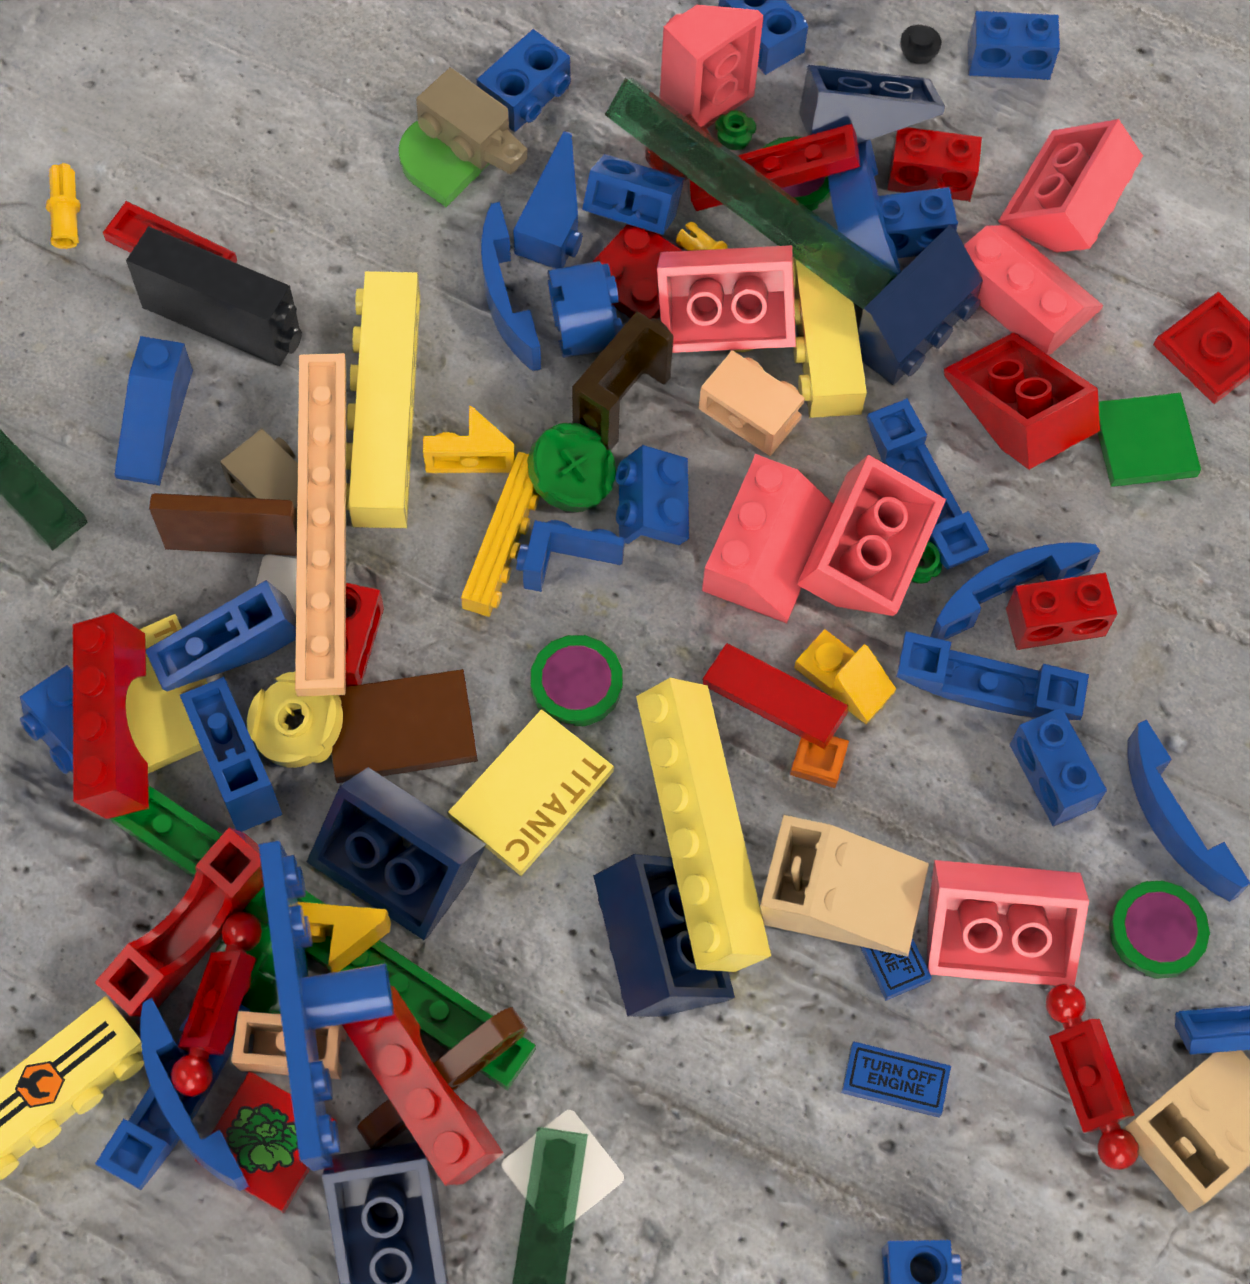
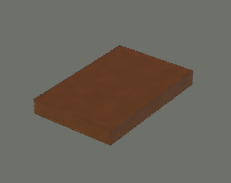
M163 493L151 494L149 510L166 550L297 556V517L291 500Z
M464 669L346 687V695H339L343 710V723L339 737L332 746L336 783L346 782L368 767L381 776L478 762Z

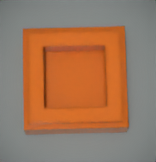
M833 736L824 750L801 738L790 775L836 788L849 741Z

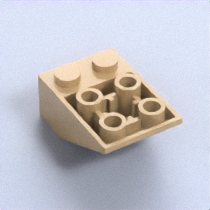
M783 815L760 904L764 925L908 957L929 863L830 824Z
M1241 1050L1213 1053L1123 1128L1136 1139L1139 1146V1155L1189 1213L1207 1203L1250 1165V1060Z

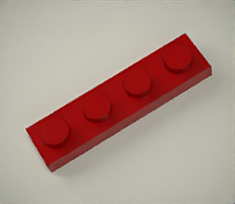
M852 124L691 168L689 169L691 202L697 212L860 167L857 135Z

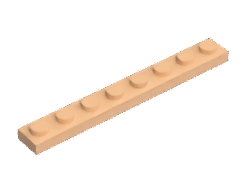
M345 353L299 355L295 690L297 696L346 695Z

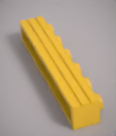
M518 451L461 596L462 608L490 617L493 608L497 609L500 604L502 592L499 591L502 584H507L512 570L509 565L512 558L517 559L521 545L519 539L521 534L526 535L530 525L529 513L531 510H536L539 502V494H537L529 478L527 463L529 454Z

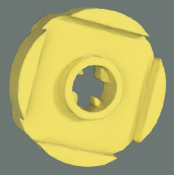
M295 671L284 673L274 678L278 682L271 685L266 691L261 689L255 695L249 707L247 730L252 741L255 742L259 752L279 766L297 768L307 766L312 762L321 763L331 755L332 746L337 741L342 728L343 710L339 695L297 696L295 690ZM301 709L304 720L298 728L292 730V727L286 724L287 716L289 714L295 716L293 711Z

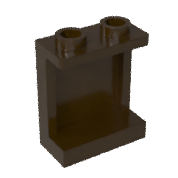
M637 311L572 386V423H579L594 430L602 438L600 441L604 444L606 450L609 448L612 450L619 442L620 400L640 376L648 374L663 385L671 378L674 336L664 323L655 318L649 319Z

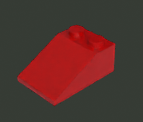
M1014 332L944 368L946 379L1000 449L1029 470L1100 431L1098 388Z

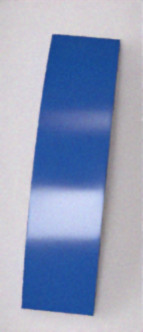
M871 140L858 144L860 167L828 176L832 206L840 238L852 274L862 294L891 282L901 273L895 244L886 232L874 178L879 173Z
M500 202L491 203L484 222L481 241L483 281L487 304L497 330L511 351L532 371L541 370V347L531 311L512 312L499 263L511 261L510 237Z
M908 398L867 414V422L882 463L946 499L928 540L937 547L940 553V562L948 570L987 554L990 549L970 512L962 513L926 447L925 441L928 435Z
M1081 542L1048 544L1017 552L993 563L974 575L950 598L939 614L930 637L947 640L974 627L981 611V603L1042 574L1047 581L1078 577L1091 571L1100 553L1099 548L1096 544Z
M907 631L904 634L896 677L915 687L949 700L1006 714L1037 718L1062 707L1069 720H1081L1083 716L1089 674L1043 664L1039 670L950 650V641Z
M1147 719L1138 723L1127 740V756L1132 785L1149 825L1165 849L1189 875L1229 902L1236 899L1250 885V881L1225 842L1210 849L1206 848L1161 777V774L1172 760Z
M153 999L146 1000L142 1003L140 1018L141 1048L148 1080L159 1107L175 1134L192 1156L219 1180L238 1191H242L249 1187L221 1131L218 1130L201 1140L163 1064L178 1057L181 1053Z
M240 1005L238 1011L250 1012V1009ZM189 1014L179 1029L181 1034H183ZM237 1016L234 1022V1034L226 1045L224 1054L209 1056L208 1062L212 1067L213 1078L208 1089L197 1096H185L177 1091L191 1120H193L233 1050ZM178 1048L181 1055L163 1064L170 1079L174 1064L181 1057L188 1055L189 1052ZM151 1086L130 1119L126 1120L123 1118L95 1163L97 1167L140 1191L153 1177L180 1140L159 1107Z

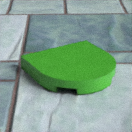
M418 121L408 127L399 143V159L406 178L445 207L490 164L488 163L480 170L471 162L462 161L445 143L438 138H431L426 135L420 128Z

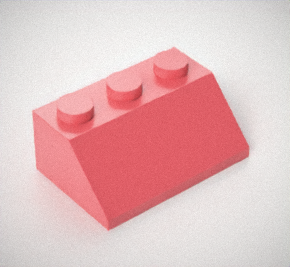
M695 5L683 14L674 15L664 26L659 107L677 125L684 121L685 124L680 128L684 132L691 131L693 134L690 136L691 139L714 124L719 116L727 115L729 111L735 110L754 97L763 15L758 10Z
M1119 119L1052 130L998 222L1001 225H1009L1020 236L1056 253L1090 249L1097 240L1098 234L1110 213L1114 210L1123 190L1132 179L1133 173L1143 155Z
M1009 225L985 226L964 244L983 280L978 299L981 300L980 306L1011 333H1016L1049 356L1102 310V303Z
M792 245L660 253L657 266L661 322L668 327L674 336L672 353L796 347Z
M755 454L705 566L702 591L787 624L802 587L797 585V582L833 503L798 469Z
M867 455L847 472L797 585L836 607L889 616L896 615L946 499L874 457Z
M935 860L928 904L926 966L930 975L1053 986L1071 984L1075 986L1089 905V898L1081 873Z

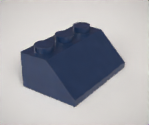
M948 226L863 309L858 331L862 362L893 386L905 374L909 377L912 376L924 362L925 354L933 346L939 349L952 334L953 326L960 319L964 322L967 321L976 312L981 303L978 295L983 280L957 231L951 226Z
M368 767L340 785L306 862L374 908L386 909L389 918L422 940H425L430 936L469 882L486 843Z
M633 854L593 875L627 1016L662 1017L726 1002L735 998L729 972L696 969L672 857Z

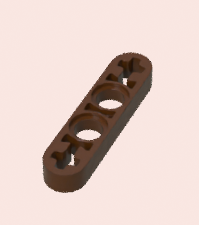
M513 1007L506 1008L488 1019L433 1064L447 1084L455 1091L522 1038L528 1028ZM389 1099L366 1116L357 1126V1130L370 1149L384 1146L407 1129V1126Z

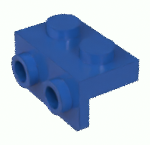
M641 445L620 461L616 471V482L619 484V506L616 512L619 537L624 538L626 544L631 543L642 535L681 545L689 539L688 458Z
M66 665L20 696L23 712L20 722L23 728L33 740L38 741L42 739L51 749L49 754L53 762L65 774L70 771L73 773V671Z

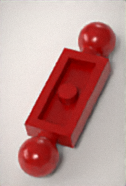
M237 912L225 920L222 927V939L226 944L225 951L211 952L178 1045V1048L189 1053L177 1060L171 1071V1081L174 1088L185 1096H197L208 1089L213 1078L212 1067L208 1062L209 1056L224 1054L226 1045L234 1034V1022L242 999L250 987L251 973L256 961L255 957L245 952L256 947L262 937V926L259 920L250 913Z
M1071 984L1057 985L1049 991L1046 997V1009L1052 1019L1063 1024L1064 1030L1049 1036L1082 1131L1083 1133L1101 1130L1102 1136L1097 1145L1101 1161L1111 1169H1127L1137 1160L1139 1146L1133 1135L1127 1130L1122 1129L1119 1122L1133 1117L1135 1114L1100 1019H1088L1083 1022L1081 1017L1086 1009V1000L1083 993Z

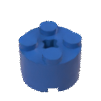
M600 261L547 270L550 279L548 280V288L554 323L558 332H561L562 340H558L562 357L567 358L603 351L623 328L621 319L617 318L615 306L611 305L612 303L619 302L615 277L611 276L608 263L601 264Z

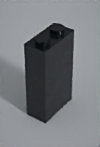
M149 226L126 259L143 309L279 367L287 354H293L298 348L302 331L299 327L296 314L297 308L294 305L290 285Z

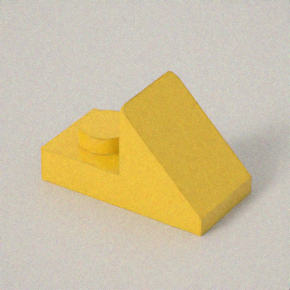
M469 406V436H459L451 432H443L435 436H423V456L426 473H510L515 460L514 443L472 406Z
M826 629L819 634L795 661L794 668L826 694L848 705V711L866 725L896 691L895 686L867 645L863 644L855 653Z
M298 902V905L302 906L304 916H308L312 942H324L326 936H332L328 963L332 973L341 971L390 932L391 921L386 909Z

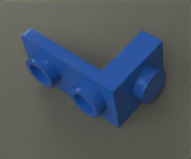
M535 520L529 545L523 543L520 545L516 570L523 572L524 589L542 592L551 552L622 565L625 539L605 529L587 531L572 528L568 523L559 520H550L547 523Z

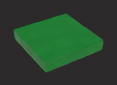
M1181 392L1099 401L1100 431L1097 433L1111 487L1198 477L1201 472V466Z

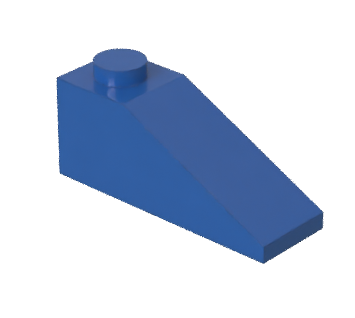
M563 131L513 230L515 255L554 269L563 268L569 256L574 258L577 255L583 238V234L578 232V206L572 133Z
M140 336L128 378L114 474L116 479L160 486L193 372L184 343Z
M265 580L147 648L146 654L162 689L167 692L265 658L295 641L296 615L287 596Z
M225 677L180 694V698L235 829L243 832L283 815L271 782Z

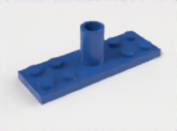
M280 841L259 844L299 1158L312 1171L333 1168L332 1154L340 1152V1140L336 1121H332L330 1114H326L325 1101L333 1100V1089L329 1069L324 1068L322 1060L319 1061L315 1029L393 1016L394 1008L386 963L308 977L304 948L312 946V935L308 916H304L302 906L298 905L297 898L305 897L306 895L302 869L297 867L295 855L286 854Z

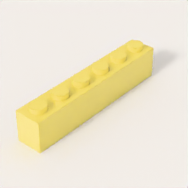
M365 271L364 289L357 288L355 296L356 315H362L361 326L353 327V352L359 353L358 365L351 364L350 389L351 391H356V403H348L347 428L348 430H354L353 443H346V470H351L350 483H346V510H349L352 527L407 528L420 313L418 272Z
M668 678L637 695L636 698L695 965L698 970L736 972L771 957L768 939L708 685Z

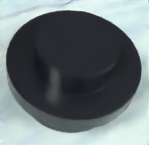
M912 25L903 31L900 39V48L904 57L909 62L926 64L939 53L941 37L934 28L928 25Z

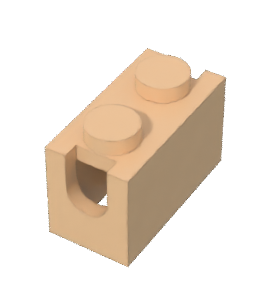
M732 350L701 386L699 410L771 456L801 420L802 414L798 410L804 404L805 397L800 395L799 391L789 382L779 381L766 373L755 360L748 357L743 358Z
M238 1011L231 1063L241 1072L251 1071L253 1073L289 1075L281 1014ZM342 1025L315 1029L319 1061L322 1060L324 1068L329 1069L331 1079H341L343 1067L339 1062L341 1041L346 1042V1031ZM250 1034H254L252 1054L248 1053Z

